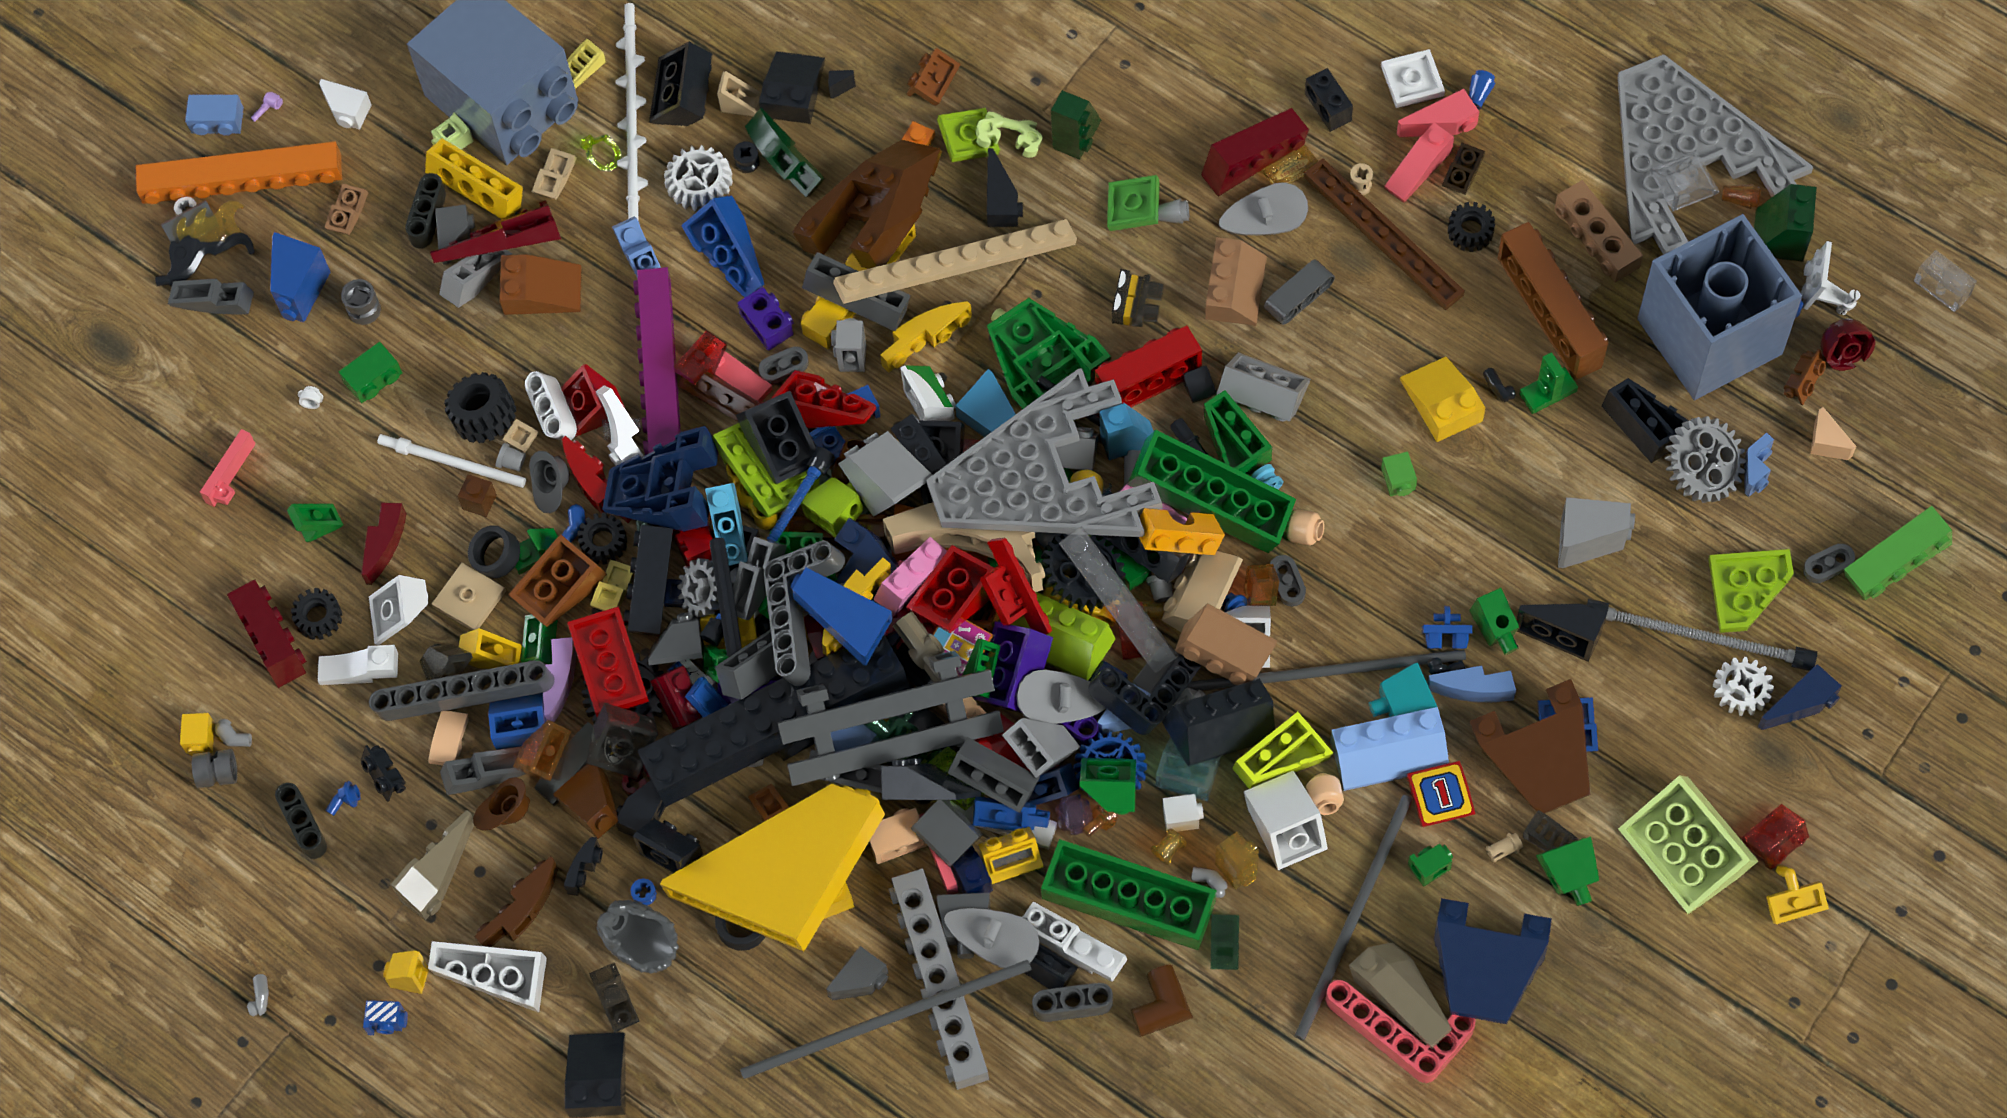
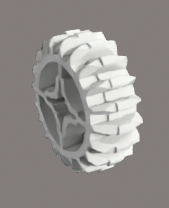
M691 145L689 152L681 149V156L673 155V162H668V170L664 173L665 188L668 191L669 197L673 198L677 205L682 203L684 209L691 205L692 209L696 211L698 206H705L713 198L724 197V194H729V186H732L733 182L732 170L729 167L728 160L726 158L723 159L720 152L715 153L712 147L705 151L702 145L699 150H695ZM717 177L715 182L710 187H708V185L714 181V178Z

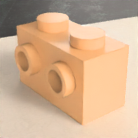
M909 808L901 809L894 816L881 820L869 841L877 865L928 846L911 830V827L920 819L916 808L910 810Z

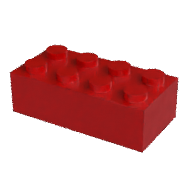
M1187 325L1182 328H1174L1162 338L1149 340L1143 347L1135 351L1129 350L1112 362L1102 363L1095 370V385L1114 380L1121 396L1122 404L1125 403L1132 408L1182 383L1184 373L1202 367V348Z

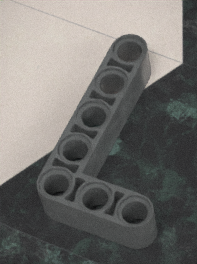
M819 541L768 562L764 569L776 672L795 686H801L809 679L810 663L803 609L793 599L791 584L798 573L802 574L805 567L824 577L841 570L845 563L844 554L827 541Z

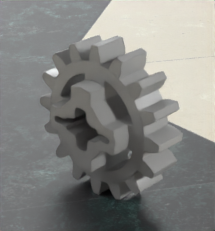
M709 559L691 560L690 566L683 567L685 575H679L682 584L678 585L677 588L682 590V594L678 596L679 599H684L682 607L688 608V612L693 613L696 617L714 615V610H720L713 563Z

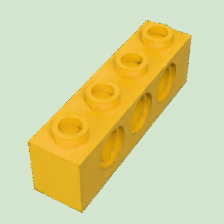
M441 138L426 152L425 173L437 174L443 184L501 219L510 218L521 208L523 191L521 185L445 139Z

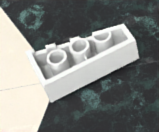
M432 941L428 969L434 975L539 1012L547 958L542 952Z

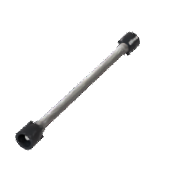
M1590 598L1587 601L1586 606H1596L1603 613L1607 614L1606 620L1615 621L1616 619V621H1623V623L1626 622L1631 625L1633 623V625H1640V627L1643 626L1648 629L1650 627V629H1657V631L1660 630L1661 632L1667 631V633H1674V635L1677 634L1678 636L1684 635V637L1688 636L1691 639H1701V641L1705 640V642L1708 641L1709 643L1715 642L1718 645L1732 646V648H1739V650L1742 649L1743 651L1749 650V652H1756V654L1759 653L1760 655L1766 654V656L1770 655V657L1773 656L1774 658L1780 657L1785 662L1792 663L1791 667L1810 671L1816 664L1818 651L1797 646L1795 650H1781V648L1778 649L1773 646L1767 647L1764 644L1750 643L1747 640L1733 639V637L1716 635V633H1709L1708 631L1702 632L1699 629L1685 628V626H1678V624L1675 625L1674 623L1668 624V622H1661V620L1658 621L1657 619L1651 620V618H1644V616H1634V614L1631 615L1630 613L1624 614V612H1617L1615 608L1609 607L1607 602Z

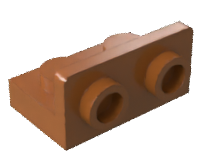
M937 48L930 54L926 52L918 63L921 68L918 73L914 72L907 83L910 88L906 93L910 97L916 93L935 107L940 103L961 65Z

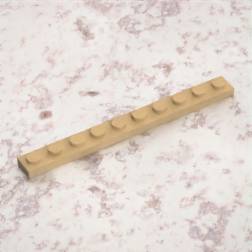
M1065 219L835 277L833 284L843 304L1069 247L1076 244L1077 237L1068 220Z

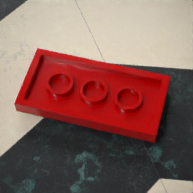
M619 606L567 622L597 718L649 702Z

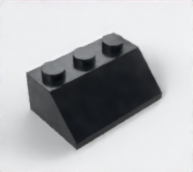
M689 41L658 58L649 118L650 123L689 126L703 119L706 112L705 103L709 90V75L712 69V53Z

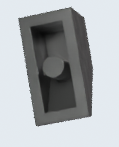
M466 205L436 208L438 249L450 246L449 243L455 240L461 242L470 239L471 229H475L473 214L468 213ZM452 260L444 261L442 263L443 265L449 264Z
M860 946L826 988L828 997L831 1000L872 995L876 988L880 990L887 982V965Z

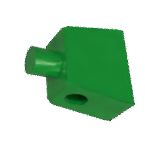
M1502 588L1477 598L1469 612L1487 644L1493 646L1498 643L1504 655L1519 649L1513 637L1519 629V625Z
M1591 836L1536 855L1558 894L1571 891L1576 906L1592 901L1587 885L1599 881V874Z

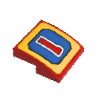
M1460 761L1406 773L1421 827L1476 814Z

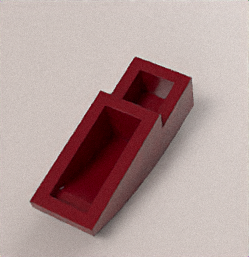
M381 502L378 526L367 527L361 573L366 585H372L381 575L399 544L407 515L402 503Z

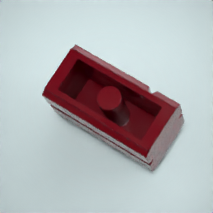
M684 665L669 670L650 681L673 729L685 726L702 717L685 697L693 683Z

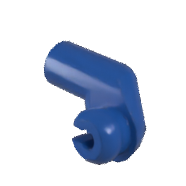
M574 504L568 509L569 526L561 534L569 542H572L577 537L578 531H581L580 525L582 523L586 525L585 510L578 504Z

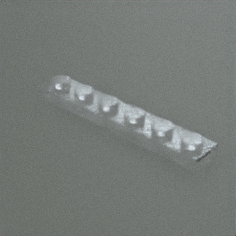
M1079 527L1059 542L1060 546L1154 673L1176 659L1177 654L1083 527Z

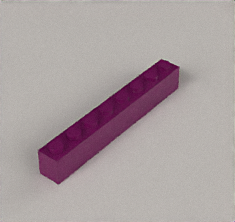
M668 267L637 270L638 280H633L635 296L639 295V302L635 303L636 318H640L641 324L636 326L637 340L642 341V348H638L639 364L643 363V371H639L640 386L645 388V394L640 395L642 410H646V417L642 418L643 433H647L648 441H643L645 455L653 452V447L659 443L664 446L676 440L674 436L681 433L671 278Z

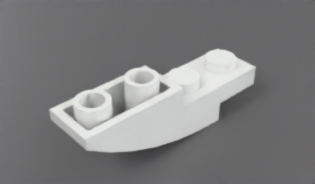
M1032 902L1023 915V918L1031 922L1037 930L1041 943L1091 974L1095 972L1113 982L1127 961L1126 955L1080 931L1079 927L1035 902Z

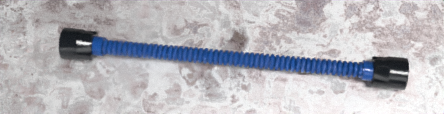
M817 447L807 463L809 467L807 475L767 539L775 542L778 541V538H780L783 530H785V527L796 512L795 510H797L803 501L802 499L810 490L809 488H811L821 474H826L835 460L834 454L829 450ZM720 613L717 614L716 618H710L700 634L703 640L713 646H719L724 638Z

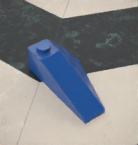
M732 195L713 198L681 225L692 246L698 252H703L710 259L709 263L714 268L718 267L725 274L726 280L744 298L765 285L745 218Z

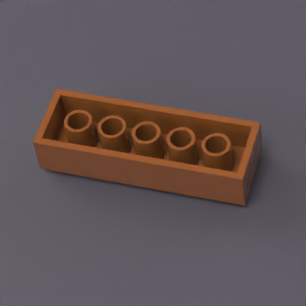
M1526 222L1503 233L1497 259L1573 379L1576 381L1601 369L1608 346L1607 336L1603 331L1598 330L1593 314L1589 310L1586 311L1582 305L1580 294L1576 289L1573 290L1571 288L1566 272L1563 269H1559L1555 263L1556 259L1553 252L1544 246L1539 230L1534 229L1530 222Z

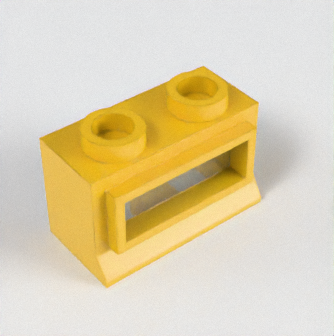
M1030 827L1019 828L1007 835L992 837L978 844L985 871L991 884L1044 867L1035 836Z

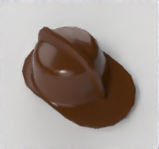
M513 777L503 781L477 808L473 816V824L477 829L482 831L491 830L500 824L516 823L525 816L530 799L525 794L526 787L523 780Z

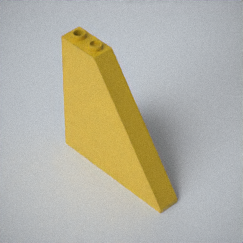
M830 784L662 879L660 885L667 896L804 952L885 813L879 804L880 801L870 794H865V796L858 794L854 789L846 785L840 787Z

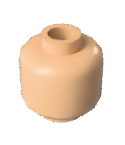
M1296 509L1291 513L1284 532L1287 533V538L1290 542L1311 546L1316 541L1321 540L1324 533V521L1321 520L1316 512Z
M1320 773L1315 775L1306 785V791L1321 815L1333 814L1343 804L1344 796L1337 777Z

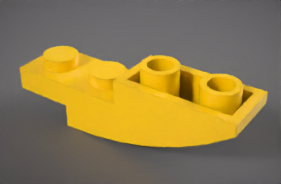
M966 301L940 306L904 323L896 331H893L894 344L880 354L882 367L889 373L894 368H900L912 353L922 350L926 342L933 348L939 343H945L956 329L962 328L969 323L972 317L971 304Z
M882 557L865 576L856 569L846 581L844 587L871 600L873 598L872 593L891 574V564ZM824 628L822 648L823 653L828 656L832 650L836 652L842 645Z

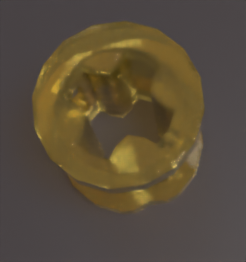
M1172 828L1166 831L1167 835L1158 845L1151 847L1153 854L1166 865L1171 863L1172 856L1180 848H1184L1187 845L1185 839Z

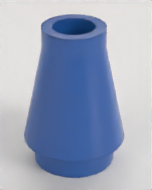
M1477 70L1471 77L1469 97L1478 110L1482 108L1483 103L1495 86V76L1484 70Z

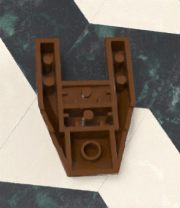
M906 140L896 142L865 160L811 207L793 229V235L805 252L812 254L818 252L825 255L850 218L867 222L849 248L861 267L870 269L886 265L922 214L921 204L923 198L928 196L930 190L928 183L930 177L935 175L942 151L939 148Z

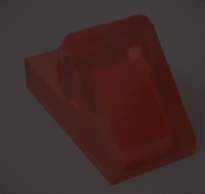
M706 330L673 366L674 371L693 385L707 371L714 375L726 350L727 343Z

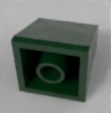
M1790 184L1756 208L1754 229L1776 259L1804 261L1813 234L1817 187Z

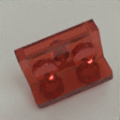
M1780 804L1746 833L1742 840L1748 848L1764 859L1765 866L1772 870L1777 864L1782 863L1792 851L1803 845L1806 839H1808L1809 833L1805 820L1783 804Z

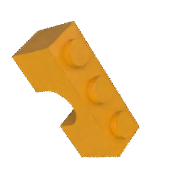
M1144 508L1140 516L1145 536L1139 537L1145 550L1215 555L1225 536L1214 514L1190 512L1185 525L1175 521L1170 516L1168 510Z

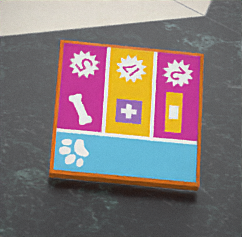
M967 620L952 633H948L938 626L933 633L945 650L944 653L955 650L960 656L962 666L956 667V671L960 676L964 672L977 638L990 642L994 636Z

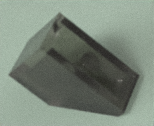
M434 644L427 648L419 662L426 680H433L462 674L473 657L470 652L453 644Z

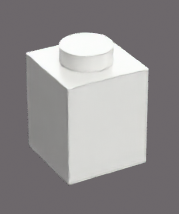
M1195 794L1163 798L1166 833L1199 829V819H1204L1202 803L1196 802Z

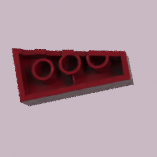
M1292 108L1211 144L1201 176L1219 197L1292 151L1300 149L1306 142L1305 139L1309 128Z

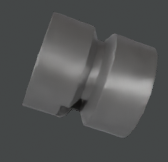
M356 279L348 282L343 287L341 298L353 322L366 325L374 322L379 317L381 307L371 283L366 280Z
M232 749L216 751L213 756L210 752L193 754L192 773L196 787L214 786L215 782H218L219 785L236 783L237 764L234 751Z

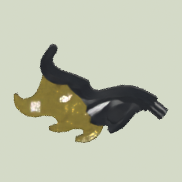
M228 201L220 206L215 215L209 218L205 216L207 208H204L196 215L194 222L189 227L185 225L187 218H182L176 230L180 242L171 241L169 247L170 272H167L168 275L155 276L156 286L169 285L171 287L173 281H186L196 272L203 257L207 254L216 256L236 245H244L247 247L248 253L254 255L255 251L252 240L248 235L241 233L234 218L236 210L244 209L245 206L237 201Z

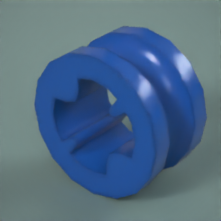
M644 878L638 879L631 886V895L634 901H640L648 906L656 899L657 893L652 881ZM642 887H647L648 891L651 890L650 893H646L645 898H641L640 894H637V892L642 891Z

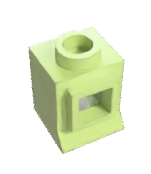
M455 112L448 120L431 131L434 138L431 140L433 145L443 138L462 150L473 142L470 129Z

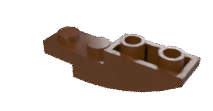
M551 856L546 861L541 860L534 866L533 872L525 879L521 878L514 883L512 890L509 892L514 902L503 906L495 919L484 923L477 930V934L474 937L479 946L492 947L506 934L514 942L535 920L547 901L557 876L558 867Z

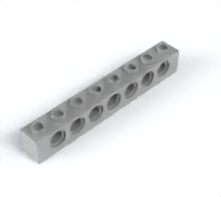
M920 869L891 878L893 888H889V893L893 905L898 903L901 910L900 913L896 914L901 930L907 929L909 938L904 940L909 955L914 953L917 963L912 964L916 979H922L925 988L920 989L922 998L925 999L959 986L958 976L924 870ZM917 899L920 901V904L915 908H910L906 905L907 902ZM919 924L928 926L927 931L923 933H917L914 929ZM928 949L937 952L932 958L922 956L923 952ZM934 975L944 976V980L939 984H934L930 981ZM964 996L951 1000L953 1004L948 1009H941L938 1006L931 1008L933 1014L928 1015L932 1030H938L941 1040L936 1041L941 1057L947 1056L949 1065L945 1066L948 1081L949 1083L955 1082L957 1090L989 1080L988 1070ZM956 1025L961 1030L956 1035H950L946 1032L947 1028ZM960 1051H965L969 1054V1057L964 1061H958L954 1058L955 1054Z

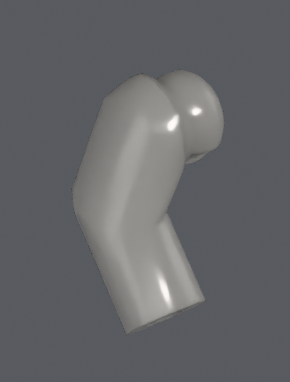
M221 719L215 725L216 735L226 746H251V733H236L230 725V720Z
M1193 867L1192 881L1208 883L1212 889L1217 890V898H1222L1225 895L1227 882L1217 871Z

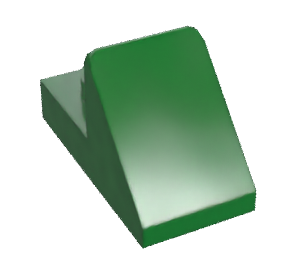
M291 504L287 509L296 531L302 532L306 542L316 540L343 526L334 504Z
M554 528L527 530L529 538L520 543L521 552L519 561L515 566L519 575L530 570L558 538Z

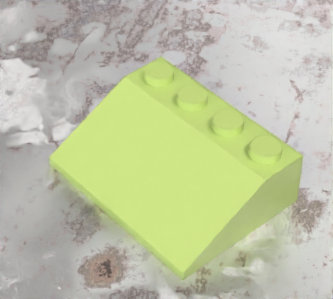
M1679 775L1618 828L1688 914L1732 884L1758 862L1741 839L1689 777Z

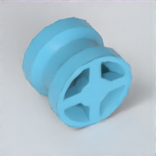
M1271 464L1260 467L1251 476L1276 489L1283 485L1282 478L1275 475V469Z

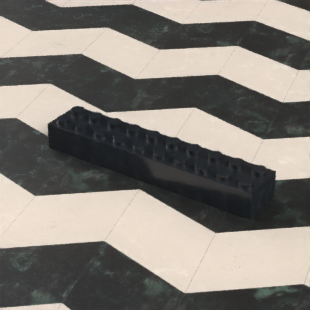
M885 634L867 665L860 663L846 648H843L810 664V677L801 686H795L782 678L746 696L742 700L740 699L637 750L664 806L667 807L798 742L782 744L777 723L808 715L806 706H802L798 700L796 690L823 684L827 689L829 700L823 701L825 710L896 693L910 686L905 671Z

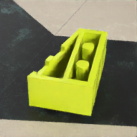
M1296 712L1239 758L1232 769L1245 785L1251 789L1293 770L1298 772L1328 761L1333 752L1302 715Z

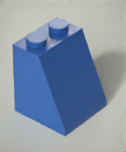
M274 232L272 236L270 291L283 318L289 321L298 320L304 323L330 274V269L321 248Z

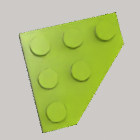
M1790 549L1709 556L1708 561L1719 632L1747 631L1791 580L1794 572Z

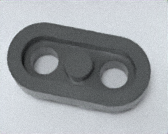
M790 347L763 359L759 364L760 377L770 384H777L788 379L795 370L804 372L809 365L807 352L801 347ZM793 361H800L798 365L792 364ZM770 371H776V374L769 375L768 373Z
M1846 544L1833 545L1810 556L1806 560L1803 567L1804 576L1813 583L1825 582L1844 573V569L1854 562L1855 553ZM1840 557L1844 562L1839 563L1835 558ZM1817 568L1821 571V573L1816 574L1812 571V569Z
M1279 555L1273 558L1270 562L1269 574L1281 602L1291 607L1300 605L1305 599L1306 588L1295 561L1287 555ZM1285 569L1287 573L1280 574L1278 570ZM1295 592L1297 595L1295 597L1288 596V593Z

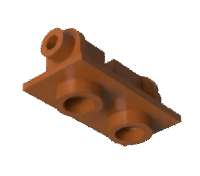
M1817 349L1815 353L1806 351V353L1801 355L1794 368V371L1801 375L1791 374L1784 386V395L1788 398L1797 396L1801 405H1804L1808 396L1812 395L1818 377L1825 371L1826 363L1820 349Z

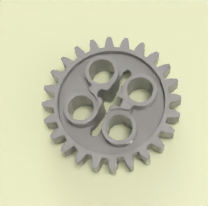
M1709 416L1701 419L1697 417L1691 419V421L1683 422L1682 427L1675 429L1677 435L1669 437L1673 445L1666 446V449L1671 452L1670 456L1665 457V460L1671 461V465L1666 470L1674 472L1670 481L1678 480L1676 489L1685 488L1683 496L1692 495V501L1701 500L1702 503L1720 501V498L1729 497L1730 492L1737 490L1734 484L1742 483L1738 475L1745 473V470L1740 467V464L1746 463L1745 459L1740 458V454L1745 452V449H1738L1737 447L1741 439L1734 440L1732 437L1735 434V430L1727 432L1728 424L1723 423L1719 425L1718 418L1710 420ZM1699 438L1702 439L1703 445L1700 444ZM1688 459H1689L1690 462H1691V468H1690V466H1689V464H1688ZM1709 474L1712 477V482L1709 480Z

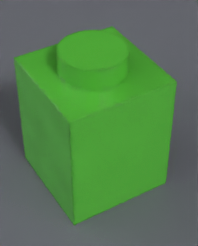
M1408 451L1382 458L1381 470L1390 496H1406L1416 490L1417 477Z

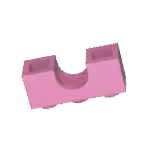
M929 537L881 583L873 600L891 610L892 616H895L911 600L913 594L925 582L947 550Z

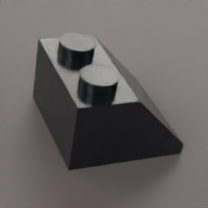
M653 819L633 835L640 855L671 873L677 872L700 859L703 855L699 844L700 841L688 833L685 836L677 832V828L673 824L665 820L661 823Z

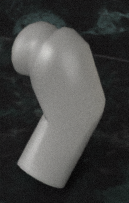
M258 974L253 977L256 1001H251L247 1004L250 1016L258 1014L261 1016L267 1010L269 996L267 977L263 974Z

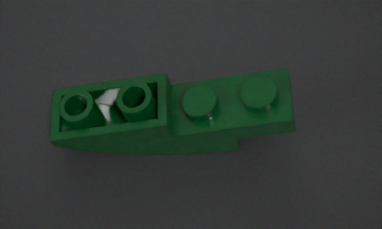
M762 108L745 125L750 138L765 159L784 180H790L805 197H810L825 180V177L794 146L795 142Z

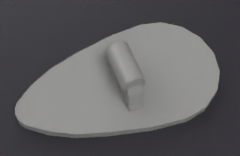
M1275 183L1261 188L1234 203L1220 218L1219 226L1222 230L1239 235L1257 236L1290 232L1304 222L1308 212V202L1303 191L1295 185Z
M1038 670L1031 672L1023 678L1016 694L1018 707L1027 719L1051 724L1088 718L1106 709L1090 695L1088 690L1090 681L1057 671Z
M977 908L958 909L950 911L945 915L944 921L947 928L961 944L984 960L1000 968H1006L1027 959L1030 963L1038 952L1039 938L1037 930L1031 922L1023 917L1006 912Z

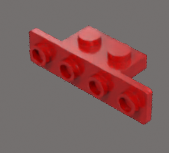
M1005 537L988 541L987 543L998 566L981 577L980 581L1003 626L1012 624L1024 615L1030 629L1043 634L1052 632L1049 619L1043 612L1037 600V595L1031 588L1025 576V571L1014 554L1012 545Z

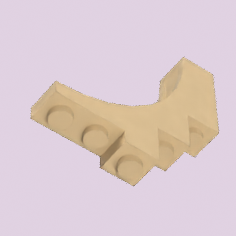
M933 502L883 519L885 537L894 555L918 549L931 537L943 548H950L951 545H954L959 549L974 551L995 559L987 542L991 539L1005 537L1012 545L1014 554L1020 566L1024 569L1031 588L1035 592L1043 590L1042 578H1045V572L1041 563H1036L1032 545V539L1035 538L1034 532L942 528Z

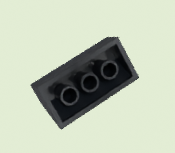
M1259 678L1175 704L1162 723L1189 767L1257 745L1275 730L1273 700Z

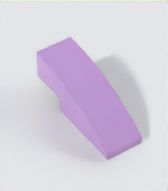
M572 637L551 639L552 664L545 666L553 674L555 680L552 688L543 693L544 716L548 724H554L561 713L573 683L576 667V649Z

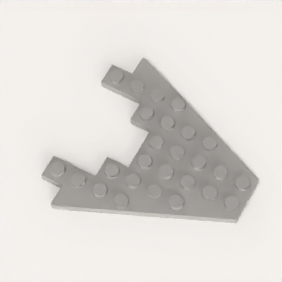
M1664 54L1618 73L1629 237L1634 244L1653 237L1664 255L1687 243V238L1668 207L1688 197V191L1679 176L1718 160H1722L1732 179L1756 171L1771 197L1788 185L1796 184L1794 180L1812 173L1813 167L1810 163Z
M1082 368L1077 369L926 480L927 487L941 527L1129 537L1145 536L1139 515H1141L1144 508L1163 509L1162 501L1154 482L1102 497L1095 476L1073 483L1068 482L1056 450L1057 447L1080 441L1074 420L1122 404L1115 381L1110 380L1089 387Z

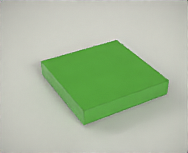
M1157 175L1109 182L1107 228L1110 231L1158 224L1159 178Z

